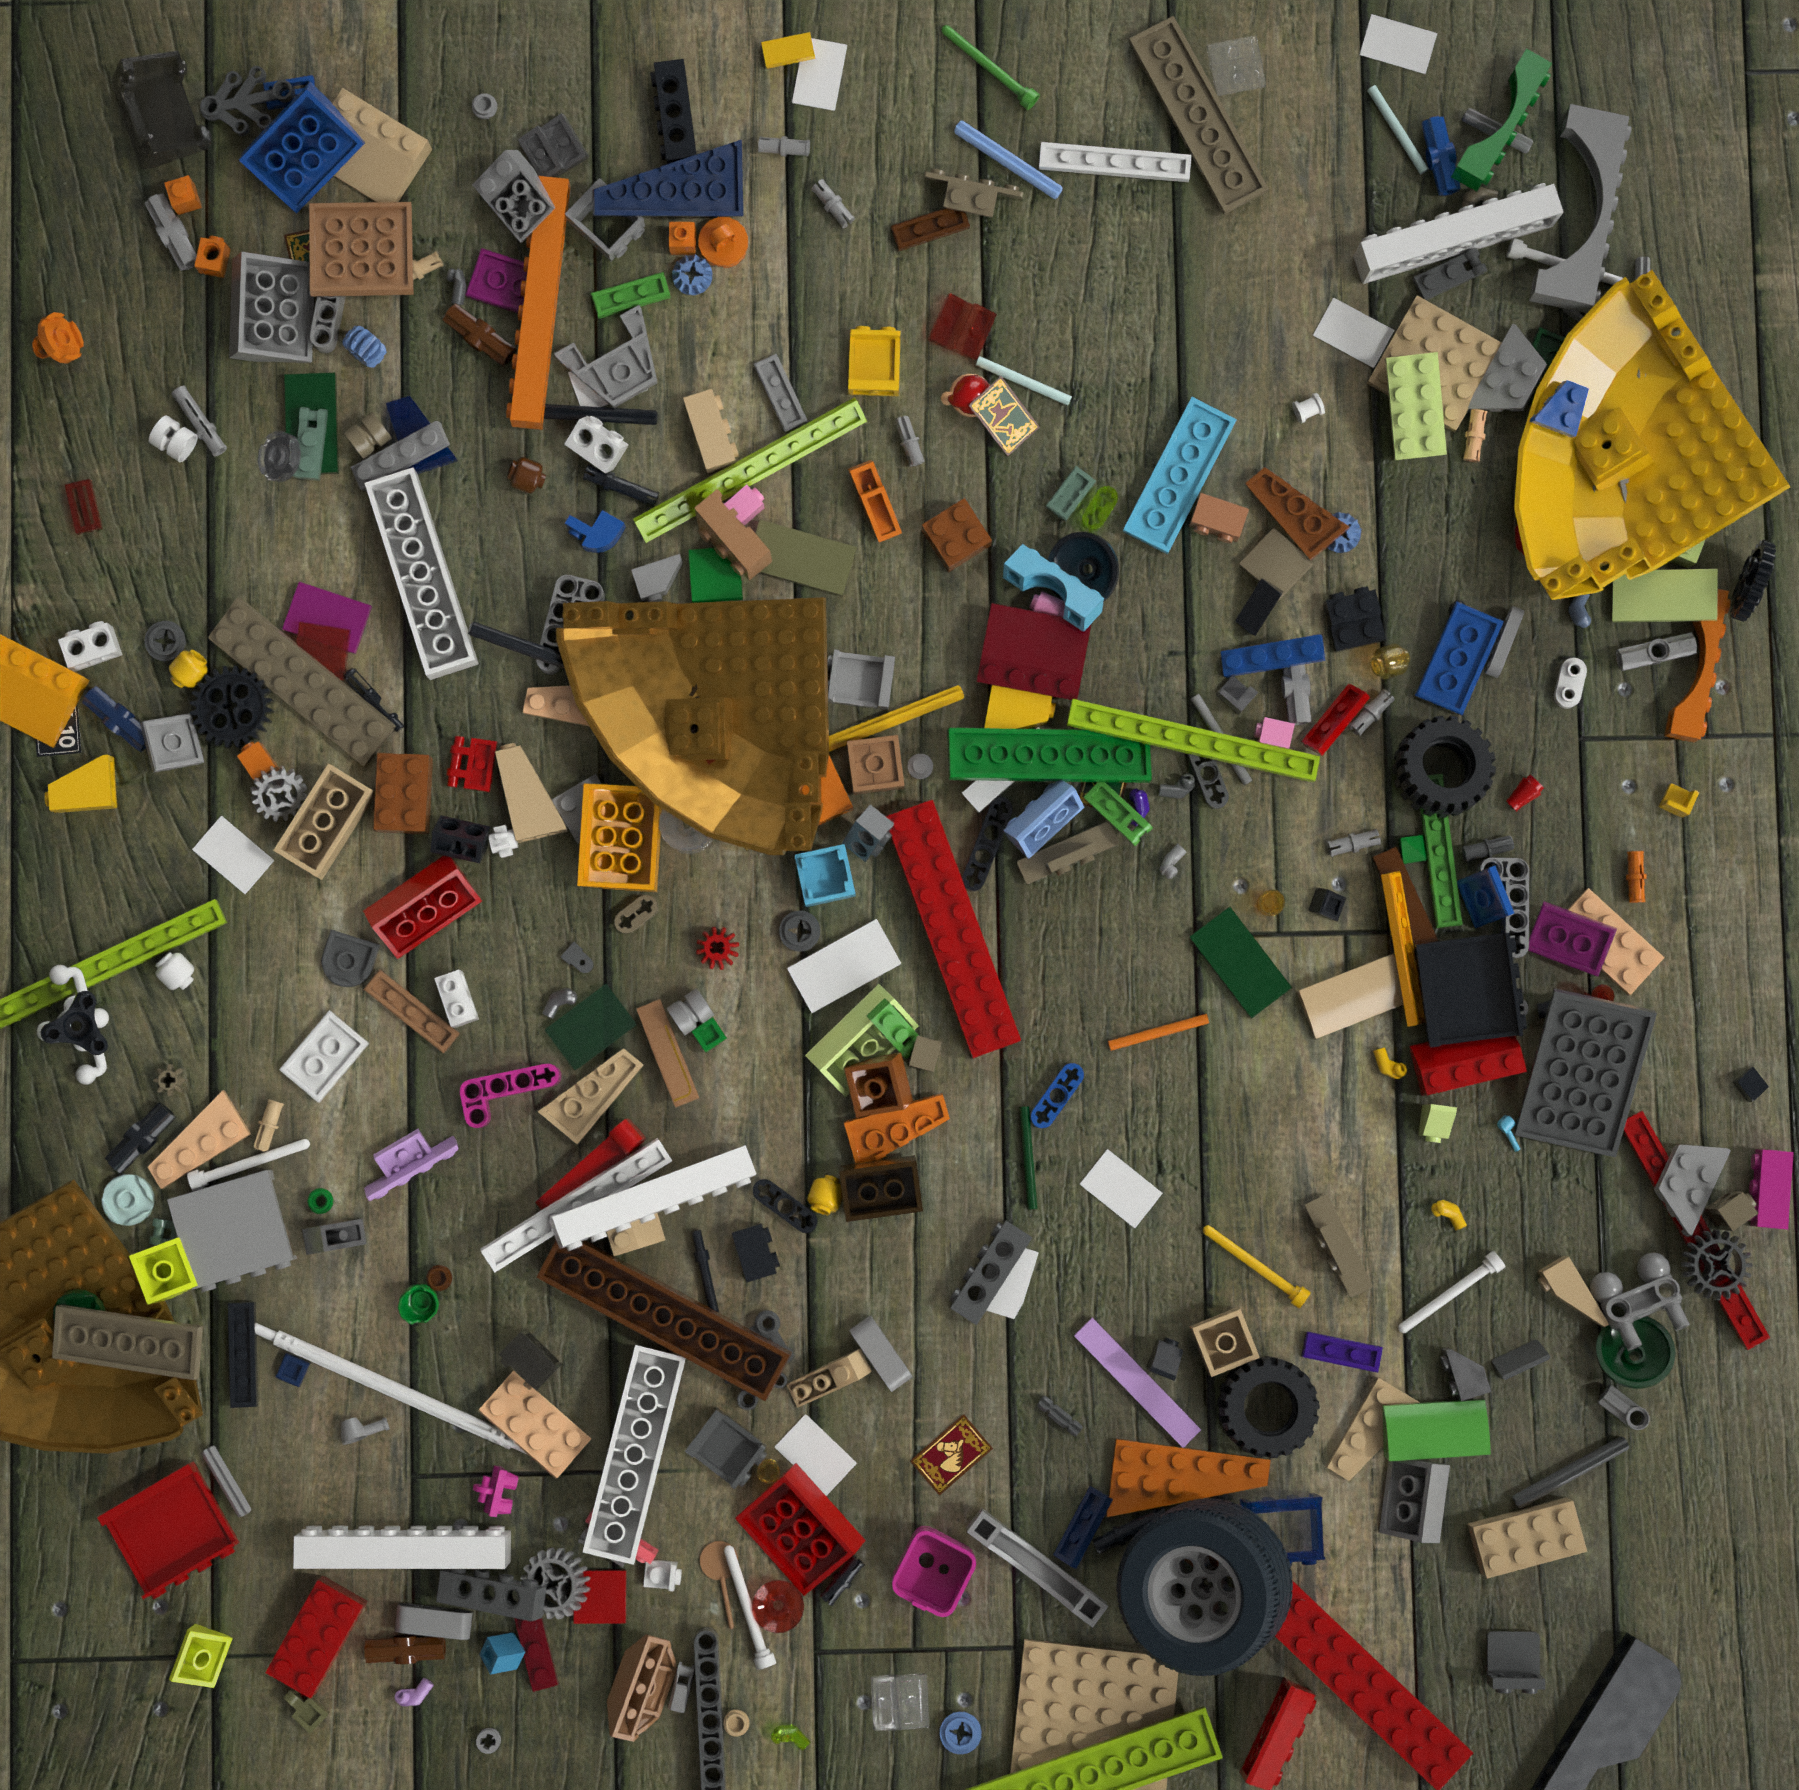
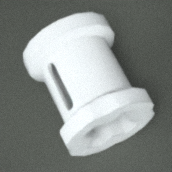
M1317 393L1312 394V397L1305 401H1295L1292 403L1294 413L1301 424L1311 416L1325 414L1323 402Z

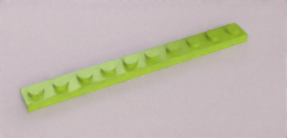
M855 397L635 517L633 521L645 543L695 517L694 508L715 490L718 489L721 492V499L724 501L739 492L745 485L751 486L864 424L867 420Z
M1076 699L1071 701L1066 724L1075 728L1312 783L1316 781L1320 756Z
M214 899L71 967H77L82 971L86 986L90 988L227 924V921L218 901ZM49 976L0 999V1029L77 994L73 977L63 985H56Z

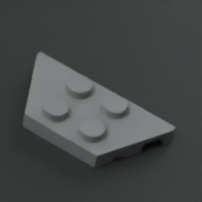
M1512 324L1474 392L1468 406V412H1471V409L1490 410L1491 412H1501L1503 410L1524 411L1547 369L1546 362L1515 324Z
M1680 1144L1674 1146L1654 1191L1660 1200L1666 1204V1209L1670 1215L1676 1217L1683 1228L1681 1231L1685 1236H1692L1729 1156L1730 1149Z

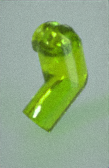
M779 1725L771 1733V1740L775 1744L792 1741L801 1751L811 1743L795 1725Z

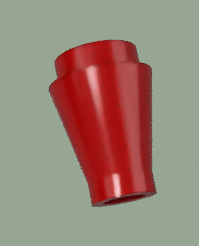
M1529 774L1526 778L1523 777L1506 802L1517 812L1521 807L1539 797L1544 787Z

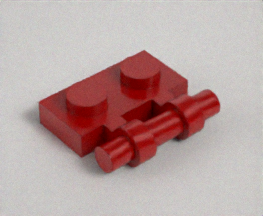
M455 736L454 744L450 747L452 757L450 768H447L446 776H448L447 786L457 788L458 778L465 779L464 789L490 793L496 758L495 751H497L498 742L471 738L469 748L463 747L465 737ZM462 756H468L466 770L460 769Z

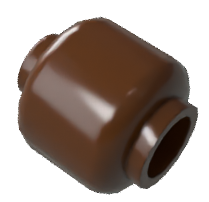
M520 457L517 461H512L507 479L510 480L511 487L532 494L536 488H542L546 474L542 473L543 466L541 463Z

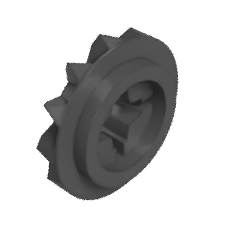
M160 621L153 624L145 635L147 652L153 658L163 662L174 660L186 645L184 631L179 625L171 621ZM168 634V638L175 643L168 644L167 648L164 649V645L156 640L164 639L165 635Z
M794 911L782 920L779 929L780 938L787 948L797 952L806 951L817 943L820 937V925L812 914L806 911ZM800 920H802L803 929L811 931V933L803 934L800 942H798L797 934L789 931V929L797 928Z

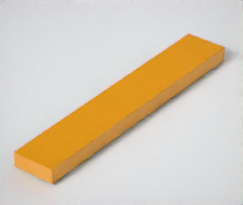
M1395 871L1382 874L1381 878L1407 1026H1416L1425 1022L1419 975L1401 872Z

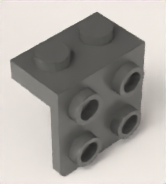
M1489 1631L1487 1633V1684L1495 1689V1692L1511 1693V1689H1522V1693L1536 1694L1538 1689L1545 1690V1678L1540 1675V1636L1537 1632Z

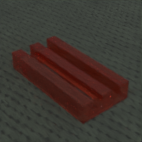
M86 479L66 484L65 489L76 534L81 535L84 532L89 533L96 529H103L92 481ZM83 486H86L94 524H91ZM75 488H77L85 526L82 527L73 493Z

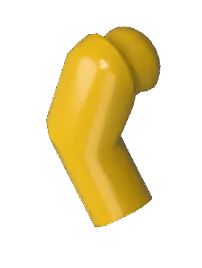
M1385 1047L1373 1051L1379 1071L1382 1074L1393 1079H1400L1406 1075V1065L1389 1060Z

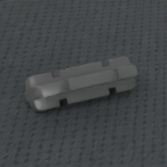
M1043 1396L1038 1401L1037 1407L1044 1413L1047 1412V1415L1062 1428H1067L1066 1431L1072 1436H1077L1083 1428L1082 1425L1076 1420L1073 1421L1072 1417L1057 1404H1052L1053 1401L1047 1396Z

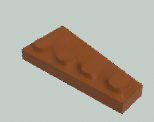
M1266 467L1245 483L1310 561L1350 529L1347 524L1341 522L1330 512L1314 503L1310 498L1297 491Z

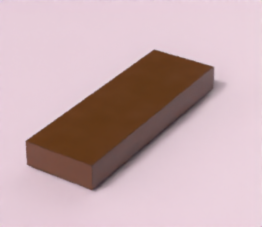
M947 208L891 226L898 252L970 229L965 212Z

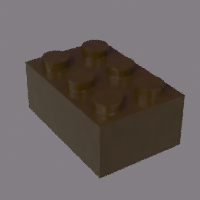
M915 1155L839 1166L846 1222L923 1212Z

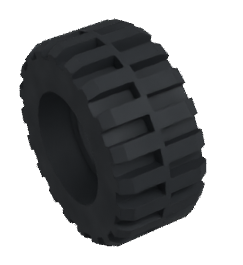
M1436 716L1431 721L1427 719L1417 727H1414L1398 745L1399 749L1395 752L1393 758L1396 763L1392 766L1393 774L1397 775V779L1394 782L1396 788L1401 787L1403 789L1402 798L1404 800L1409 798L1413 802L1411 807L1416 811L1421 807L1424 809L1423 814L1432 816L1434 813L1437 814L1438 818H1446L1449 814L1457 816L1473 807L1486 795V791L1490 789L1493 783L1491 778L1496 773V767L1492 766V763L1496 760L1495 753L1489 752L1490 741L1488 739L1483 740L1480 736L1483 732L1479 728L1473 730L1470 727L1471 722L1464 719L1460 723L1458 722V717L1449 716L1447 719H1444L1443 716ZM1431 746H1444L1458 754L1465 768V778L1461 785L1456 788H1444L1429 779L1423 767V754Z
M1270 1356L1258 1358L1238 1366L1234 1371H1230L1226 1382L1222 1383L1220 1387L1221 1394L1220 1398L1218 1397L1217 1406H1219V1421H1221L1223 1430L1231 1441L1247 1453L1261 1458L1269 1457L1270 1459L1278 1458L1280 1455H1290L1294 1449L1303 1447L1305 1445L1304 1441L1313 1435V1427L1315 1424H1318L1319 1420L1317 1409H1320V1405L1316 1398L1317 1391L1315 1386L1311 1384L1310 1378L1294 1364ZM1266 1382L1282 1386L1288 1392L1292 1401V1412L1289 1420L1280 1429L1269 1432L1254 1428L1248 1422L1244 1412V1402L1249 1391L1255 1386Z

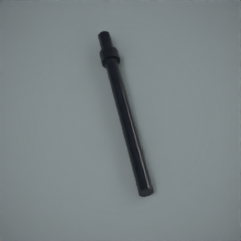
M701 1230L692 1231L691 1234L695 1248L693 1255L695 1263L698 1262L707 1306L719 1312L708 1260H710L708 1249L705 1250Z

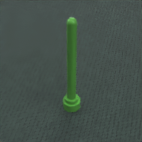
M944 25L942 27V34L1018 96L1017 99L1020 101L1021 106L1026 110H1030L1040 97L1037 91L1033 88L1029 89L1028 87L1024 88L950 26Z

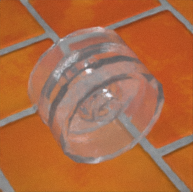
M664 809L662 810L659 818V829L663 839L673 850L681 854H696L704 851L712 844L713 838L703 835L692 827L685 829L683 821Z

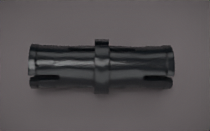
M853 1555L839 1572H835L832 1582L820 1594V1597L825 1602L829 1601V1605L833 1606L844 1590L852 1586L851 1581L862 1567L865 1566L862 1560L856 1559L857 1556Z

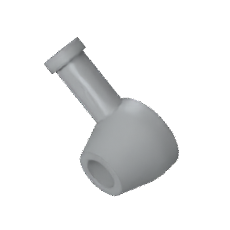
M356 1417L341 1422V1441L343 1445L351 1444L366 1438L368 1435L383 1430L387 1431L390 1428L386 1417L365 1426Z

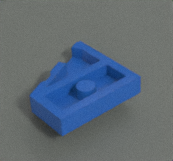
M1569 380L1562 381L1556 388L1554 395L1543 403L1542 409L1531 417L1530 422L1571 438L1576 437L1589 388Z

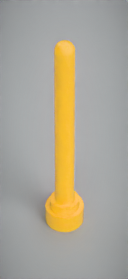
M1209 1225L1204 1226L1203 1233L1288 1294V1298L1291 1300L1290 1303L1298 1309L1301 1308L1311 1293L1303 1286L1301 1288L1297 1285L1294 1287Z

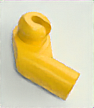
M1439 1200L1431 1206L1434 1216L1439 1217L1442 1215L1450 1218L1455 1231L1467 1226L1456 1204L1446 1200Z

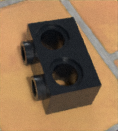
M440 815L432 831L430 852L480 864L488 848L490 826Z

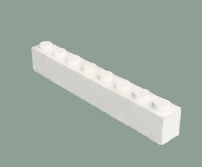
M745 1145L553 1216L549 1219L559 1249L567 1247V1250L571 1251L583 1246L581 1242L583 1240L591 1238L592 1242L607 1237V1231L616 1229V1232L619 1233L631 1228V1222L640 1220L641 1224L655 1219L654 1214L664 1211L665 1215L679 1210L678 1205L688 1202L689 1206L703 1201L702 1196L712 1193L713 1197L727 1192L726 1187L736 1184L737 1188L751 1183L750 1178L756 1175V1171Z

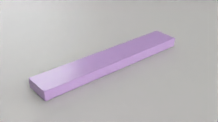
M1093 1318L1074 1334L1079 1342L1182 1448L1201 1431L1188 1415Z

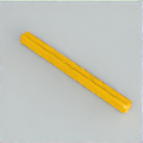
M956 685L829 735V752L846 746L847 741L861 740L964 699L963 691L959 685Z

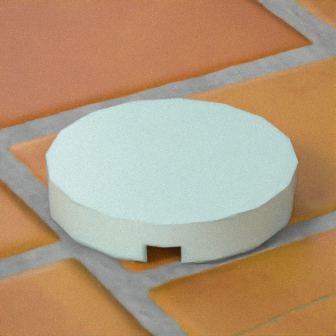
M125 1174L113 1178L106 1185L102 1198V1207L104 1213L112 1222L124 1226H133L143 1222L151 1214L155 1195L151 1185L144 1178Z

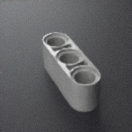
M317 296L310 340L321 353H330L337 345L346 296ZM325 311H334L330 319H322ZM321 335H329L326 343H318V338Z
M871 1315L849 1330L891 1392L913 1378Z
M399 1603L397 1606L395 1631L405 1634L467 1640L470 1639L473 1612L463 1609Z

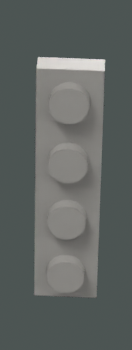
M435 421L357 463L351 469L360 490L366 491V482L403 471L444 449L450 443L441 423Z

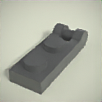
M1473 248L1450 261L1415 276L1413 282L1421 298L1427 301L1487 272L1485 264H1482L1478 257L1480 254L1477 248ZM1470 262L1473 269L1466 271L1463 264Z

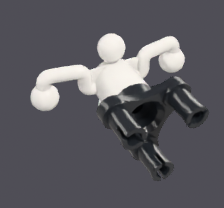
M56 965L49 973L51 981L56 985H63L73 977L77 994L65 1000L64 1011L56 1020L52 1022L45 1021L38 1026L37 1036L42 1041L50 1044L72 1043L77 1050L88 1051L94 1055L96 1067L85 1064L81 1065L76 1071L77 1081L88 1085L96 1077L103 1075L107 1069L104 1052L108 1048V1043L98 1028L107 1025L109 1015L104 1009L95 1008L96 998L93 993L87 990L83 973L79 968H67L64 965ZM74 1021L80 1022V1030L74 1031L71 1025Z

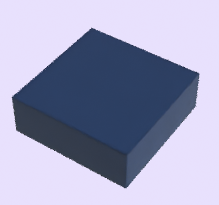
M286 1353L275 1377L294 1386L301 1387L311 1363Z

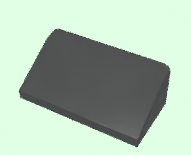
M1533 1340L1493 1359L1492 1364L1498 1377L1507 1380L1549 1360L1551 1357L1538 1340Z

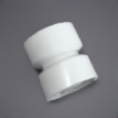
M167 415L163 416L156 423L149 436L150 444L161 451L167 450V455L178 462H183L190 455L198 440V436L186 427L180 428V424Z

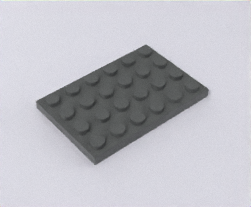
M1554 988L1514 1134L1516 1136L1616 1157L1656 1019V1011Z

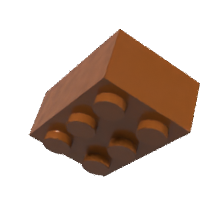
M377 753L374 811L375 831L378 833L429 834L433 758L430 755Z

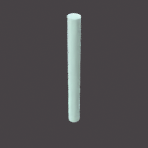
M1376 85L1369 88L1367 92L1420 175L1428 171L1429 168Z
M979 356L976 366L1067 406L1072 398L1068 394Z

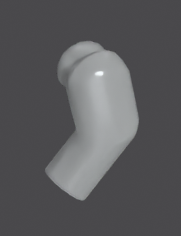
M1179 844L1164 857L1159 871L1161 875H1165L1167 879H1172L1178 871L1174 865L1187 853Z

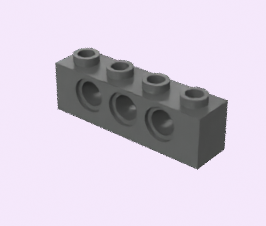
M1006 1220L1003 1224L997 1223L990 1234L994 1237L989 1246L983 1245L976 1256L980 1259L975 1268L969 1267L963 1277L966 1281L961 1290L956 1288L949 1299L952 1302L950 1308L975 1325L978 1324L1032 1239L1031 1236ZM1000 1242H1007L1010 1246V1252L1006 1256H998L995 1251L996 1245ZM993 1264L996 1267V1274L992 1278L983 1277L981 1271L984 1265ZM971 1286H979L982 1289V1296L978 1300H972L968 1297V1289Z
M444 1569L440 1571L436 1602L527 1621H535L543 1616L547 1586L538 1585V1581L534 1579L514 1580V1576L509 1574L493 1576L490 1575V1571L484 1569H475L474 1572L466 1569ZM466 1581L469 1582L471 1586L470 1592L466 1590ZM490 1586L494 1589V1597L489 1593ZM513 1591H516L518 1594V1602L513 1599Z

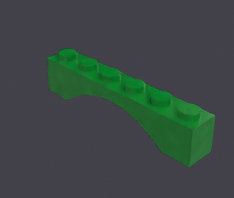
M1526 48L1508 79L1511 104L1506 122L1491 137L1480 143L1468 146L1451 178L1476 192L1481 184L1487 186L1494 174L1490 170L1493 164L1497 166L1500 164L1506 152L1502 151L1504 145L1506 144L1510 147L1517 135V132L1513 131L1515 126H1522L1529 114L1525 112V109L1528 105L1533 107L1540 93L1536 92L1538 87L1544 88L1552 74L1548 73L1552 65L1551 62Z

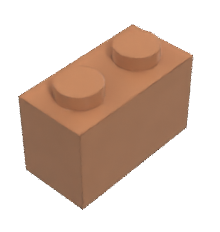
M1201 493L1189 527L1194 528L1193 531L1201 535H1208V533L1216 535L1218 540L1225 543L1237 542L1249 509Z

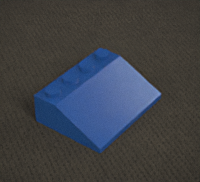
M309 82L242 152L239 161L297 214L365 142L331 101Z

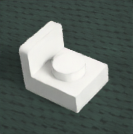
M653 1560L651 1564L646 1562L643 1587L674 1591L675 1585H680L682 1569H677L678 1562Z

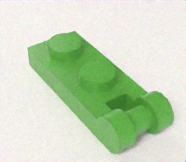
M1098 782L1084 796V799L1133 846L1140 842L1139 838L1145 832L1148 834L1153 829L1138 812L1105 782ZM1132 821L1138 825L1133 831L1127 828Z
M884 998L866 1016L907 1060L912 1055L911 1052L919 1035L890 1002ZM908 1037H910V1039L903 1045L902 1043H903Z

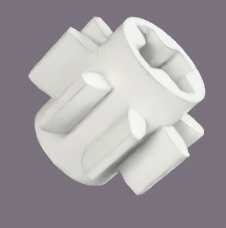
M506 825L494 827L495 833L489 835L492 853L499 852L501 858L513 855L512 849L518 848V842L515 840L513 829L508 830Z

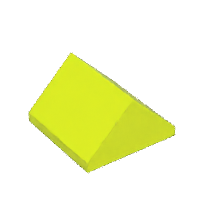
M179 1237L129 1256L147 1305L172 1299L198 1286Z
M194 1624L187 1629L169 1680L171 1682L214 1688L233 1638Z

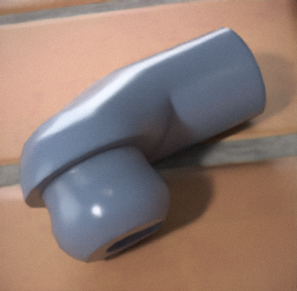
M1590 594L1575 596L1569 606V613L1574 624L1581 628H1586L1591 623V618L1584 607Z

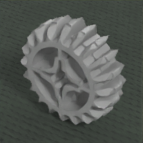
M552 1547L548 1548L547 1552L544 1550L539 1551L538 1557L533 1556L530 1558L531 1565L528 1564L523 1568L528 1574L522 1575L520 1578L521 1580H537L539 1585L540 1573L542 1574L543 1583L541 1585L547 1586L546 1594L551 1595L553 1600L558 1602L556 1604L545 1598L543 1615L546 1613L547 1619H552L555 1616L559 1620L564 1618V1615L567 1617L573 1615V1610L578 1611L581 1609L580 1602L583 1603L587 1600L583 1593L590 1590V1587L584 1585V1582L589 1581L591 1578L583 1575L587 1567H579L582 1558L578 1557L573 1560L574 1552L569 1551L565 1554L564 1548H558L555 1551ZM553 1563L561 1565L568 1573L560 1572L557 1566L554 1567ZM563 1578V1581L559 1582L558 1586L548 1588V1586L553 1584V1581ZM570 1581H572V1590L570 1596L568 1597V1584Z

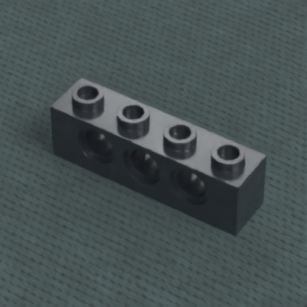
M684 59L654 62L655 71L650 72L652 87H657L658 96H653L655 112L660 111L661 120H657L658 135L664 136V144L660 145L662 160H667V164L697 154ZM670 85L677 88L673 93L664 92V89ZM671 110H678L680 112L675 118L667 116ZM674 134L683 136V139L679 142L670 140Z

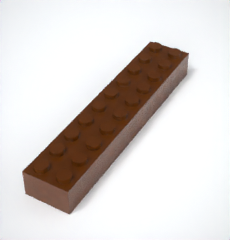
M585 1240L581 1241L583 1246L568 1251L567 1247L559 1249L558 1243L555 1241L536 1278L764 1401L769 1398L793 1352Z

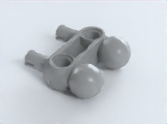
M1647 1253L1638 1261V1275L1647 1283L1622 1294L1623 1286L1621 1280L1609 1272L1597 1274L1590 1282V1292L1593 1298L1601 1303L1600 1306L1611 1329L1619 1331L1628 1351L1642 1345L1632 1323L1660 1310H1666L1675 1331L1690 1325L1680 1306L1683 1298L1680 1294L1679 1284L1670 1275L1668 1260L1659 1253ZM1667 1287L1671 1291L1672 1296L1668 1298L1661 1296L1659 1288ZM1615 1306L1622 1308L1624 1316H1614L1611 1308Z

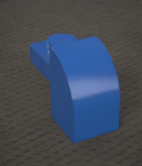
M603 510L592 527L569 515L565 522L567 529H569L568 534L580 541L582 538H585L582 547L584 550L592 553H601L611 549L626 529L624 522Z

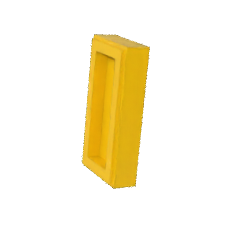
M810 32L761 42L766 69L815 59Z

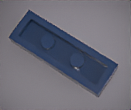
M1089 1486L1053 1555L1069 1566L1077 1568L1113 1499L1096 1488Z

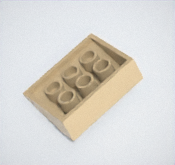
M342 88L332 104L363 139L365 144L341 167L334 177L374 202H399L432 151L429 141Z

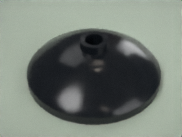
M1075 532L1060 539L1051 550L1048 558L1049 562L1056 563L1061 570L1070 576L1077 577L1088 588L1098 591L1104 598V601L1111 596L1119 578V563L1115 551L1104 538L1091 532ZM1089 564L1092 566L1091 573L1087 571V566ZM1053 590V592L1055 593V595H1056L1059 599L1063 600L1062 597H1061L1057 592H1055V591Z

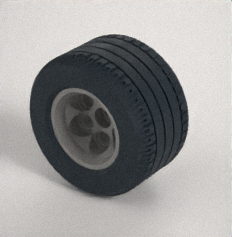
M1204 1498L1183 1502L1145 1525L1132 1538V1541H1130L1124 1551L1118 1569V1582L1116 1584L1120 1614H1122L1121 1617L1124 1624H1126V1629L1132 1635L1135 1643H1138L1142 1651L1146 1652L1148 1656L1155 1659L1160 1665H1165L1170 1670L1193 1676H1212L1226 1673L1240 1667L1256 1655L1274 1638L1282 1627L1283 1622H1285L1293 1593L1292 1570H1290L1291 1565L1289 1559H1287L1288 1555L1285 1548L1283 1549L1280 1539L1270 1529V1526L1249 1509L1222 1499ZM1209 1555L1219 1561L1218 1567L1211 1565ZM1184 1559L1192 1561L1193 1570L1185 1567ZM1227 1576L1232 1577L1235 1588L1227 1584ZM1206 1579L1208 1580V1582L1213 1583V1586L1211 1588L1209 1587V1585H1204V1581ZM1176 1583H1180L1185 1587V1595L1177 1591ZM1218 1601L1226 1603L1228 1612H1223L1219 1609ZM1193 1604L1199 1605L1202 1608V1616L1195 1614Z

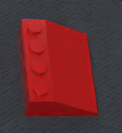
M797 1463L783 1473L735 1517L737 1522L803 1596L851 1558L866 1541Z

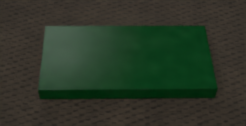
M336 373L284 374L286 434L291 435L297 441L301 407L310 408L312 411L326 409L328 417L321 475L339 474ZM309 420V427L317 428V421Z
M1228 907L1189 937L1251 1019L1292 988L1231 907Z

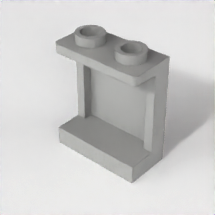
M834 649V655H829L827 670L831 671L830 681H828V703L888 710L895 657L885 655V658L844 653Z

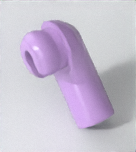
M423 1678L414 1689L398 1690L395 1693V1701L404 1707L420 1705L434 1684L430 1680Z

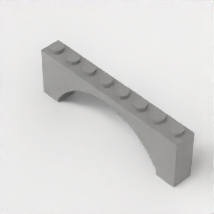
M1570 104L1566 110L1560 137L1566 138L1577 149L1590 170L1597 194L1596 219L1588 240L1577 252L1556 266L1547 270L1539 269L1533 277L1529 301L1588 313L1599 301L1601 291L1597 290L1598 282H1602L1605 273V267L1601 266L1603 258L1606 259L1609 251V244L1606 243L1607 235L1611 234L1614 220H1610L1612 211L1616 210L1618 203L1615 191L1616 188L1620 187L1623 173H1619L1620 164H1624L1627 150L1623 148L1625 141L1629 140L1631 126H1628L1629 116Z

